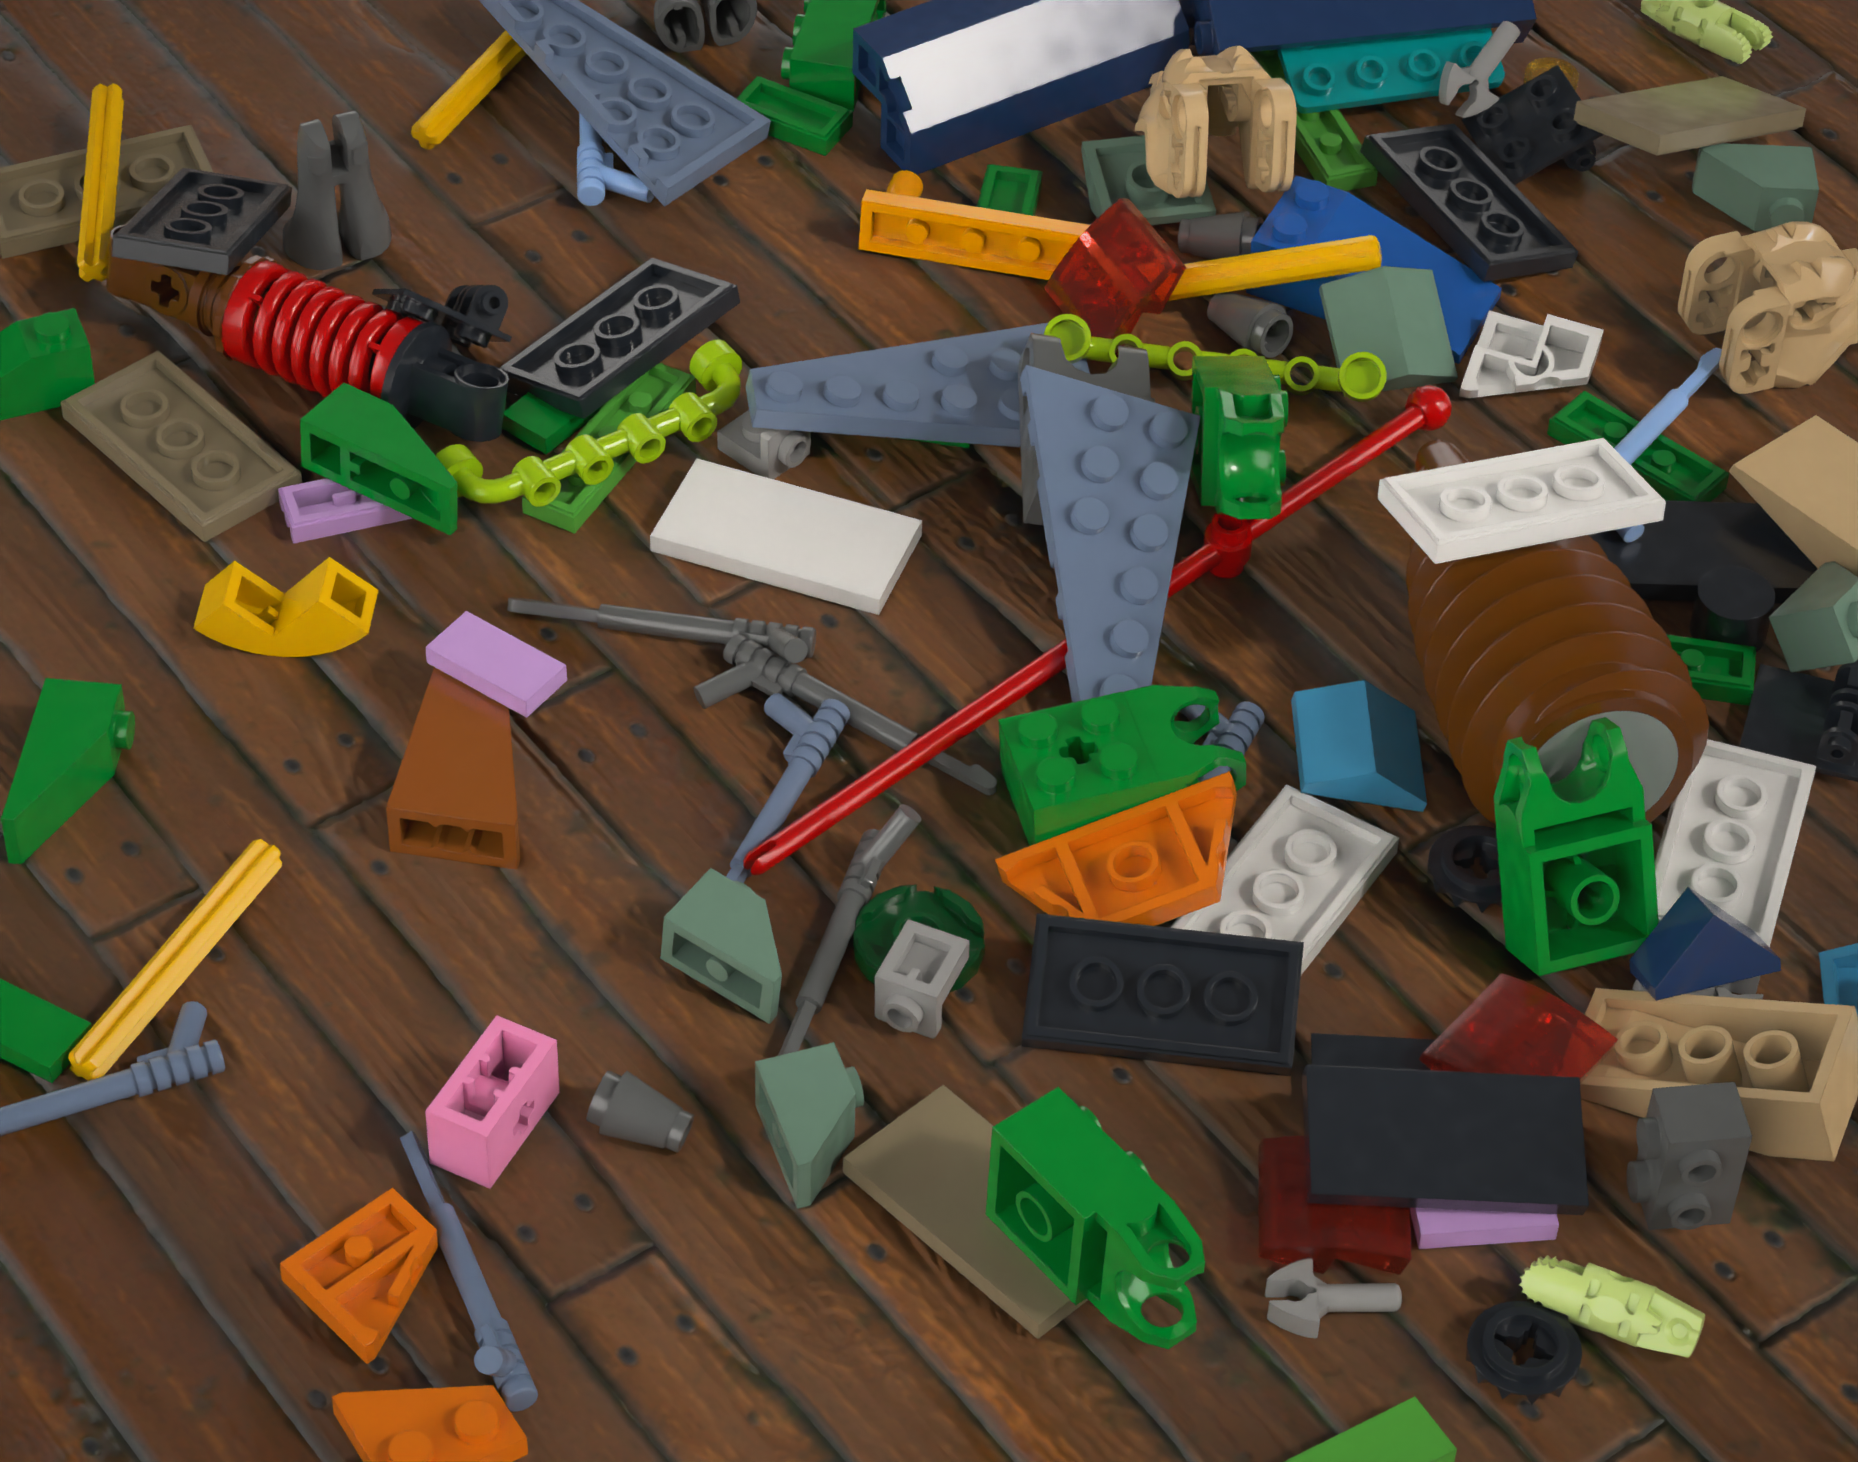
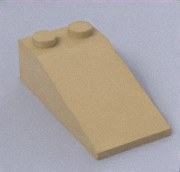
M1815 415L1733 464L1729 472L1817 568L1824 563L1835 561L1858 577V442Z
M1596 988L1559 1076L1580 1077L1581 1099L1642 1118L1647 1116L1653 1088L1735 1082L1752 1134L1750 1151L1773 1157L1834 1162L1858 1097V1016L1855 1006L1690 994H1682L1656 1001L1647 991Z

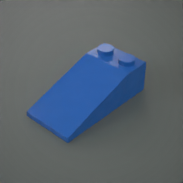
M1296 175L1290 189L1284 192L1251 240L1250 254L1361 236H1376L1381 247V267L1391 266L1429 269L1433 271L1454 363L1459 364L1485 323L1489 310H1493L1501 297L1502 288L1491 281L1483 282L1472 269L1351 193L1325 185L1320 181ZM1365 271L1246 289V293L1326 320L1319 292L1320 286Z

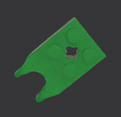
M1193 356L1191 413L1200 416L1190 476L1201 506H1215L1217 514H1226L1237 519H1271L1281 513L1282 504L1280 486H1284L1286 480L1285 450L1280 449L1281 435L1284 433V427H1287L1288 394L1286 390H1281L1280 376L1272 374L1265 356Z
M1150 685L998 719L1001 773L1029 846L1199 783L1201 781L1198 778L1218 766L1232 767L1230 773L1233 777L1236 791L1245 786L1246 760L1242 752L1216 745L1200 746L1192 744L1220 723L1218 715L1219 699L1216 692L1198 686ZM1188 706H1205L1202 714L1191 721H1174L1178 712Z
M1606 717L1591 720L1588 734L1582 744L1581 758L1576 768L1566 778L1550 783L1549 778L1542 769L1535 746L1525 744L1522 737L1507 740L1503 754V765L1494 793L1506 949L1538 976L1635 953L1658 925L1659 918L1652 823L1646 820L1644 789L1629 761L1627 747L1620 727Z
M1059 1087L993 1126L985 1215L1075 1306L1088 1299L1116 1326L1144 1343L1165 1349H1170L1196 1332L1197 1319L1194 1300L1190 1290L1184 1283L1190 1278L1204 1273L1205 1258L1202 1241L1175 1201L1151 1179L1140 1158L1131 1151H1124L1103 1131L1100 1122L1090 1109L1082 1105L1078 1106ZM1169 1243L1179 1245L1186 1250L1190 1259L1184 1265L1173 1267L1169 1256ZM1157 1296L1177 1308L1182 1318L1176 1324L1169 1327L1152 1325L1145 1320L1141 1313L1142 1304L1147 1299Z

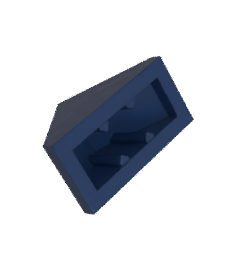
M1689 887L1685 889L1629 960L1630 972L1656 1001L1781 971L1780 958L1751 928Z

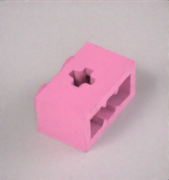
M496 1015L425 1111L430 1164L490 1189L559 1094L557 1040Z

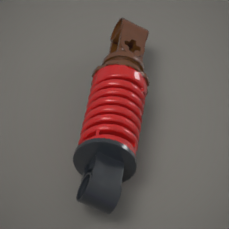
M124 225L117 226L111 230L106 280L107 290L119 298L133 300L155 309L163 315L172 316L187 322L198 333L214 336L216 351L223 359L230 362L236 360L250 367L263 370L267 374L281 377L286 382L300 385L308 391L319 392L325 398L342 383H347L393 404L413 429L425 420L449 430L459 438L469 441H491L501 435L509 381L508 375L498 367L479 363L452 352L450 335L443 326L433 322L424 323L411 317L403 318L400 312L391 309L384 310L380 304L370 301L365 302L362 297L346 294L344 290L338 287H327L323 281L313 278L307 279L305 274L284 268L277 260L269 256L263 258L255 255L245 260L243 264L239 262L228 275L112 257L113 236Z

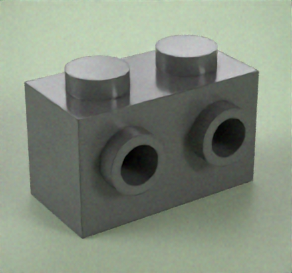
M1725 1082L1653 1088L1647 1116L1639 1118L1637 1122L1636 1161H1630L1627 1165V1187L1631 1201L1633 1203H1641L1649 1230L1668 1228L1691 1230L1704 1225L1730 1223L1752 1140V1134L1736 1083Z

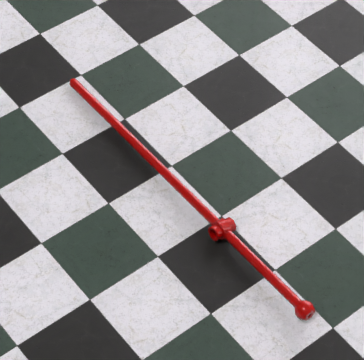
M1430 384L1417 387L1408 396L1403 412L1282 492L1281 513L1271 519H1237L1226 514H1217L1216 512L1212 517V522L1206 527L1203 546L1173 566L1167 599L1208 571L1221 578H1233L1240 575L1244 565L1250 560L1252 544L1255 539L1416 430L1420 429L1428 432L1443 427L1449 420L1452 412L1449 396L1442 388ZM1066 639L748 852L743 860L744 869H751V875L755 876L765 873L1066 668L1065 655L1068 652Z

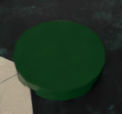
M901 885L877 894L861 908L853 933L855 963L867 980L875 984V975L908 919L969 940V958L950 992L962 988L978 973L985 955L983 920L969 901L953 891L934 886L933 893L917 891V885Z

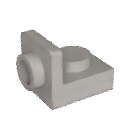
M748 410L717 431L718 449L756 475L775 479L788 469L798 466L810 455L811 432L753 428Z
M908 919L875 975V1017L887 1022L897 1030L915 1032L932 1039L936 1038L942 1027V1004L969 958V940Z

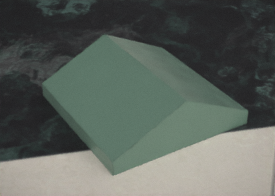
M1145 135L1082 142L1081 152L1090 208L1104 230L1181 222L1182 219L1216 215V208L1207 179L1203 195L1193 198L1189 196L1187 198H1176L1154 185V182L1147 173Z
M1382 266L1320 286L1319 292L1337 368L1341 367L1343 361L1348 356L1357 352H1369L1380 358L1386 368L1387 378L1382 391L1456 381L1458 378L1432 270Z

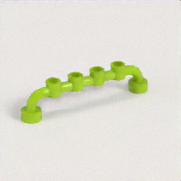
M1073 314L1056 316L1047 324L1044 335L1056 336L1061 339L1065 357L1071 364L1082 359L1111 362L1113 364L1117 359L1115 352L1118 346L1130 344L1136 348L1147 350L1149 368L1169 370L1173 377L1183 381L1192 379V368L1180 370L1175 366L1173 362L1174 357L1180 352H1189L1193 356H1257L1256 353L1249 349H1238L1231 354L1201 351L1197 345L1189 341L1178 342L1172 347L1142 343L1138 337L1132 334H1121L1114 339L1093 337L1087 323L1082 318ZM1357 352L1348 356L1340 368L1318 366L1314 360L1305 356L1295 357L1289 362L1266 359L1272 374L1280 376L1281 385H1285L1289 392L1299 396L1307 395L1314 389L1343 392L1346 397L1353 401L1366 402L1374 399L1381 393L1387 378L1384 363L1376 355L1369 352ZM1296 367H1306L1312 373V381L1307 385H1297L1292 381L1290 373Z
M724 340L709 341L694 353L689 368L695 379L710 393L700 397L693 392L683 393L673 400L666 411L649 418L641 413L629 415L619 424L617 431L597 439L588 434L580 435L567 445L563 453L543 461L537 456L526 457L515 465L511 474L501 478L483 479L482 464L466 446L461 444L451 445L442 449L436 454V457L458 482L457 498L464 496L469 500L479 503L497 504L524 495L533 506L542 507L551 503L558 496L561 489L559 480L577 473L584 483L596 485L604 481L611 474L614 466L612 458L629 452L637 462L645 464L654 461L662 454L666 445L664 437L681 431L691 442H700L707 439L716 429V416L731 408L740 396L741 380L739 374L742 370V360Z

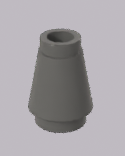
M1249 211L1182 219L1178 232L1180 253H1190L1191 255L1211 260L1250 254L1251 240L1264 223L1263 218L1251 217Z
M1224 292L1215 294L1208 305V319L1215 323L1243 349H1249L1256 353L1257 356L1276 357L1285 350L1291 340L1293 321L1279 304L1236 293Z
M608 1070L593 1096L586 1121L599 1126V1134L662 1149L667 1148L679 1153L690 1132L695 1115L684 1111L681 1106L656 1091L629 1071H626L621 1076Z

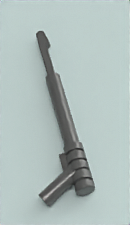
M508 598L507 611L596 622L598 623V628L720 644H727L730 638L738 633L746 636L749 640L757 642L764 648L770 649L792 663H799L805 657L811 658L816 644V629L803 626L800 629L799 625L786 624L783 627L782 623L769 622L766 625V621L752 620V622H749V619L744 618L727 620L601 604L598 609L533 599Z
M738 633L730 638L723 652L724 660L735 667L693 687L695 696L703 709L753 686L770 696L775 693H785L790 697L797 696L817 708L826 699L839 700L850 711V718L846 724L896 751H900L920 737V734L807 674L805 668L795 663L792 664V662L778 656V654L770 649L764 648L757 642L749 640L746 636ZM941 752L927 762L986 795H993L997 791V779L978 764L968 766L944 752Z
M901 804L881 830L869 829L863 833L843 883L837 893L838 902L796 999L798 1010L778 1056L799 1051L813 1015L818 1014L822 1009L856 927V920L861 908L870 901L885 865L921 822L919 814L908 805Z

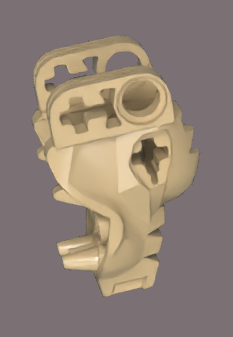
M1242 46L1229 47L1218 55L1193 57L1190 49H1180L1173 54L1164 71L1152 74L1149 84H1152L1150 96L1142 106L1134 131L1145 132L1147 173L1155 186L1176 198H1187L1188 196L1192 198L1201 197L1206 185L1208 134L1213 136H1231L1236 133V127H1239L1244 178L1247 189H1260L1265 193L1282 192L1290 189L1294 173L1297 114L1293 90L1282 78H1271L1255 58Z
M1791 221L1745 236H1741L1738 231L1712 236L1697 244L1687 257L1678 302V313L1692 333L1705 335L1726 330L1719 361V372L1733 392L1748 394L1773 387L1799 388L1806 384L1811 386L1829 369L1849 345L1858 343V249L1840 250L1832 235L1822 226L1804 221ZM1727 257L1726 261L1718 269L1705 273L1707 267L1719 258ZM1706 291L1709 292V294H1710V296L1712 297V299L1714 300V302H1710V303H1709L1710 297H1709V295L1707 294ZM1748 350H1750L1751 354L1754 356L1756 360L1751 361L1752 356L1750 355Z

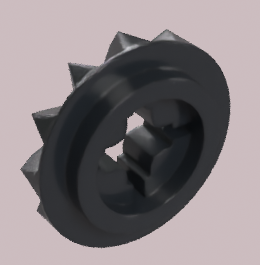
M1480 825L1458 827L1441 835L1432 845L1428 857L1427 873L1433 876L1435 892L1451 894L1455 907L1466 901L1476 903L1481 913L1493 903L1502 907L1496 828ZM1475 857H1479L1480 865L1483 866L1484 872L1488 874L1487 878L1478 879L1475 877V873L1471 869Z
M1528 1301L1503 1302L1483 1311L1470 1327L1467 1338L1466 1361L1472 1362L1474 1365L1478 1383L1489 1382L1496 1386L1502 1400L1513 1393L1525 1395L1532 1405L1543 1394L1550 1393L1560 1397L1565 1386L1572 1379L1577 1378L1582 1359L1580 1339L1573 1326L1562 1315L1552 1309ZM1529 1338L1534 1339L1532 1347L1534 1349L1533 1358H1528L1524 1365H1514L1512 1360L1513 1352H1517L1522 1345L1526 1346Z

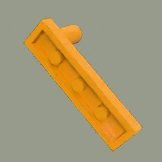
M908 170L896 172L892 176L886 192L866 189L861 201L859 250L1082 286L1086 275L1090 235V225L920 198L923 191L922 180L917 174Z

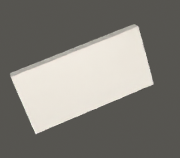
M1604 438L1380 479L1378 500L1435 564L1663 521L1666 501Z
M696 458L650 535V551L879 615L922 536V520Z
M1707 739V745L1698 765L1671 804L1655 859L1659 922L1685 889L1689 887L1751 928L1770 947L1816 766Z
M1286 784L1227 856L1220 902L1178 917L1169 928L1304 942L1302 975L1396 855L1399 837L1317 798L1301 793L1300 790Z

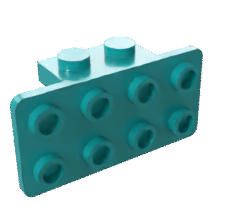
M1491 28L1286 48L1277 49L1286 82L1292 88L1295 96L1296 110L1307 114L1439 96L1440 79L1446 62L1456 63L1460 68L1470 66L1493 34ZM1501 61L1488 78L1489 89L1497 88L1502 84L1505 71ZM1469 84L1462 85L1457 93L1469 92Z

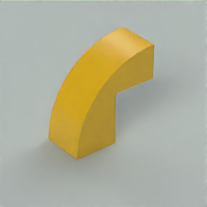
M328 557L285 593L234 560L205 584L193 629L222 644L255 654L276 657H306L325 654L345 648L369 634L379 590L331 557Z

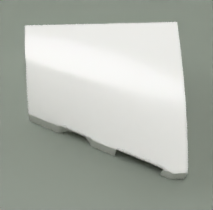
M1489 310L1478 344L1475 345L1459 396L1476 398L1586 385L1599 353L1604 330L1547 314L1544 325H1539Z

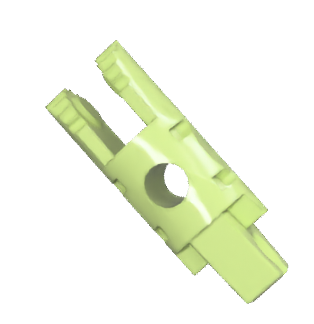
M1718 0L1641 1V12L1667 28L1669 32L1721 57L1730 59L1737 64H1742L1751 57V49L1755 51L1761 50L1773 38L1771 35L1772 31L1764 23Z
M1548 1255L1545 1258L1540 1256L1538 1261H1533L1530 1268L1524 1269L1525 1274L1520 1276L1522 1282L1519 1286H1522V1293L1527 1295V1299H1533L1534 1303L1541 1302L1542 1306L1568 1315V1322L1602 1333L1635 1347L1688 1358L1698 1343L1704 1325L1705 1314L1655 1286L1622 1276L1592 1263H1588L1586 1267L1564 1259L1558 1261L1556 1256L1554 1258H1550Z

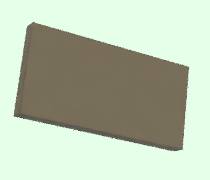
M1719 76L1577 101L1574 120L1580 125L1657 156L1795 130L1803 127L1806 108L1727 77Z
M192 125L121 140L114 228L125 225L182 168L213 172ZM87 148L0 168V254L2 259L79 241Z
M159 350L61 401L62 415L66 421L203 542L212 539L278 502V488L302 483L301 472Z
M942 1085L843 1157V1173L1039 1339L1088 1301V1299L1075 1306L985 1215L993 1125L945 1085Z

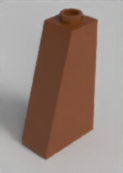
M435 667L433 668L386 806L390 852L515 870L518 869L520 863L518 813L509 708Z

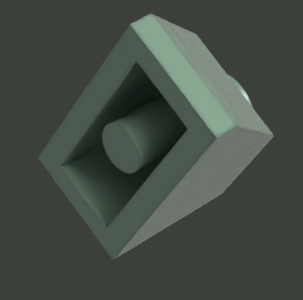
M1731 143L1700 147L1692 182V191L1695 195L1753 231L1766 230L1791 221L1812 223L1819 193L1812 147Z
M1835 561L1821 565L1769 616L1790 672L1854 663L1858 659V577Z
M710 868L664 916L660 959L770 1024L778 1012L782 972L766 900L756 895L746 884L733 881Z
M834 1042L755 1061V1106L797 1209L810 1206L855 1137V1108L864 1105L863 1089L858 1072L854 1066L844 1067Z

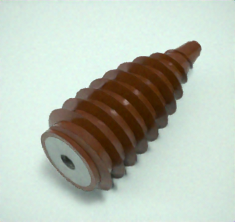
M1438 439L1427 442L1419 449L1415 470L1420 472L1469 463L1471 461L1454 444ZM1589 535L1435 564L1411 537V553L1406 568V585L1409 595L1408 619L1414 635L1415 653L1423 672L1426 692L1435 708L1439 728L1448 742V748L1454 765L1462 775L1463 785L1471 803L1487 820L1496 825L1494 793L1503 765V754L1507 740L1522 737L1525 744L1535 746L1542 769L1549 778L1550 783L1557 782L1566 778L1576 768L1581 758L1582 744L1588 734L1591 720L1606 717L1621 729L1629 761L1644 789L1646 820L1652 822L1663 813L1683 789L1687 779L1698 765L1707 745L1709 731L1707 708L1699 693L1692 687V680L1687 665L1677 652L1672 649L1671 642L1665 631L1653 620L1646 602L1631 589L1627 577L1617 565L1609 561L1600 544Z

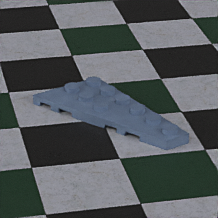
M479 0L664 207L765 140L768 136L771 120L579 0Z
M1048 323L750 369L745 388L752 427L1020 447L1019 360L1030 334L1044 335ZM1086 359L1072 363L1078 370L1090 374Z
M1026 365L1020 375L1022 394L1027 396L1031 420L1027 426L1030 444L1035 446L1040 476L1037 480V488L1050 568H1055L1058 594L1055 600L1058 619H1063L1068 648L1065 662L1072 703L1150 686L1153 679L1200 416Z

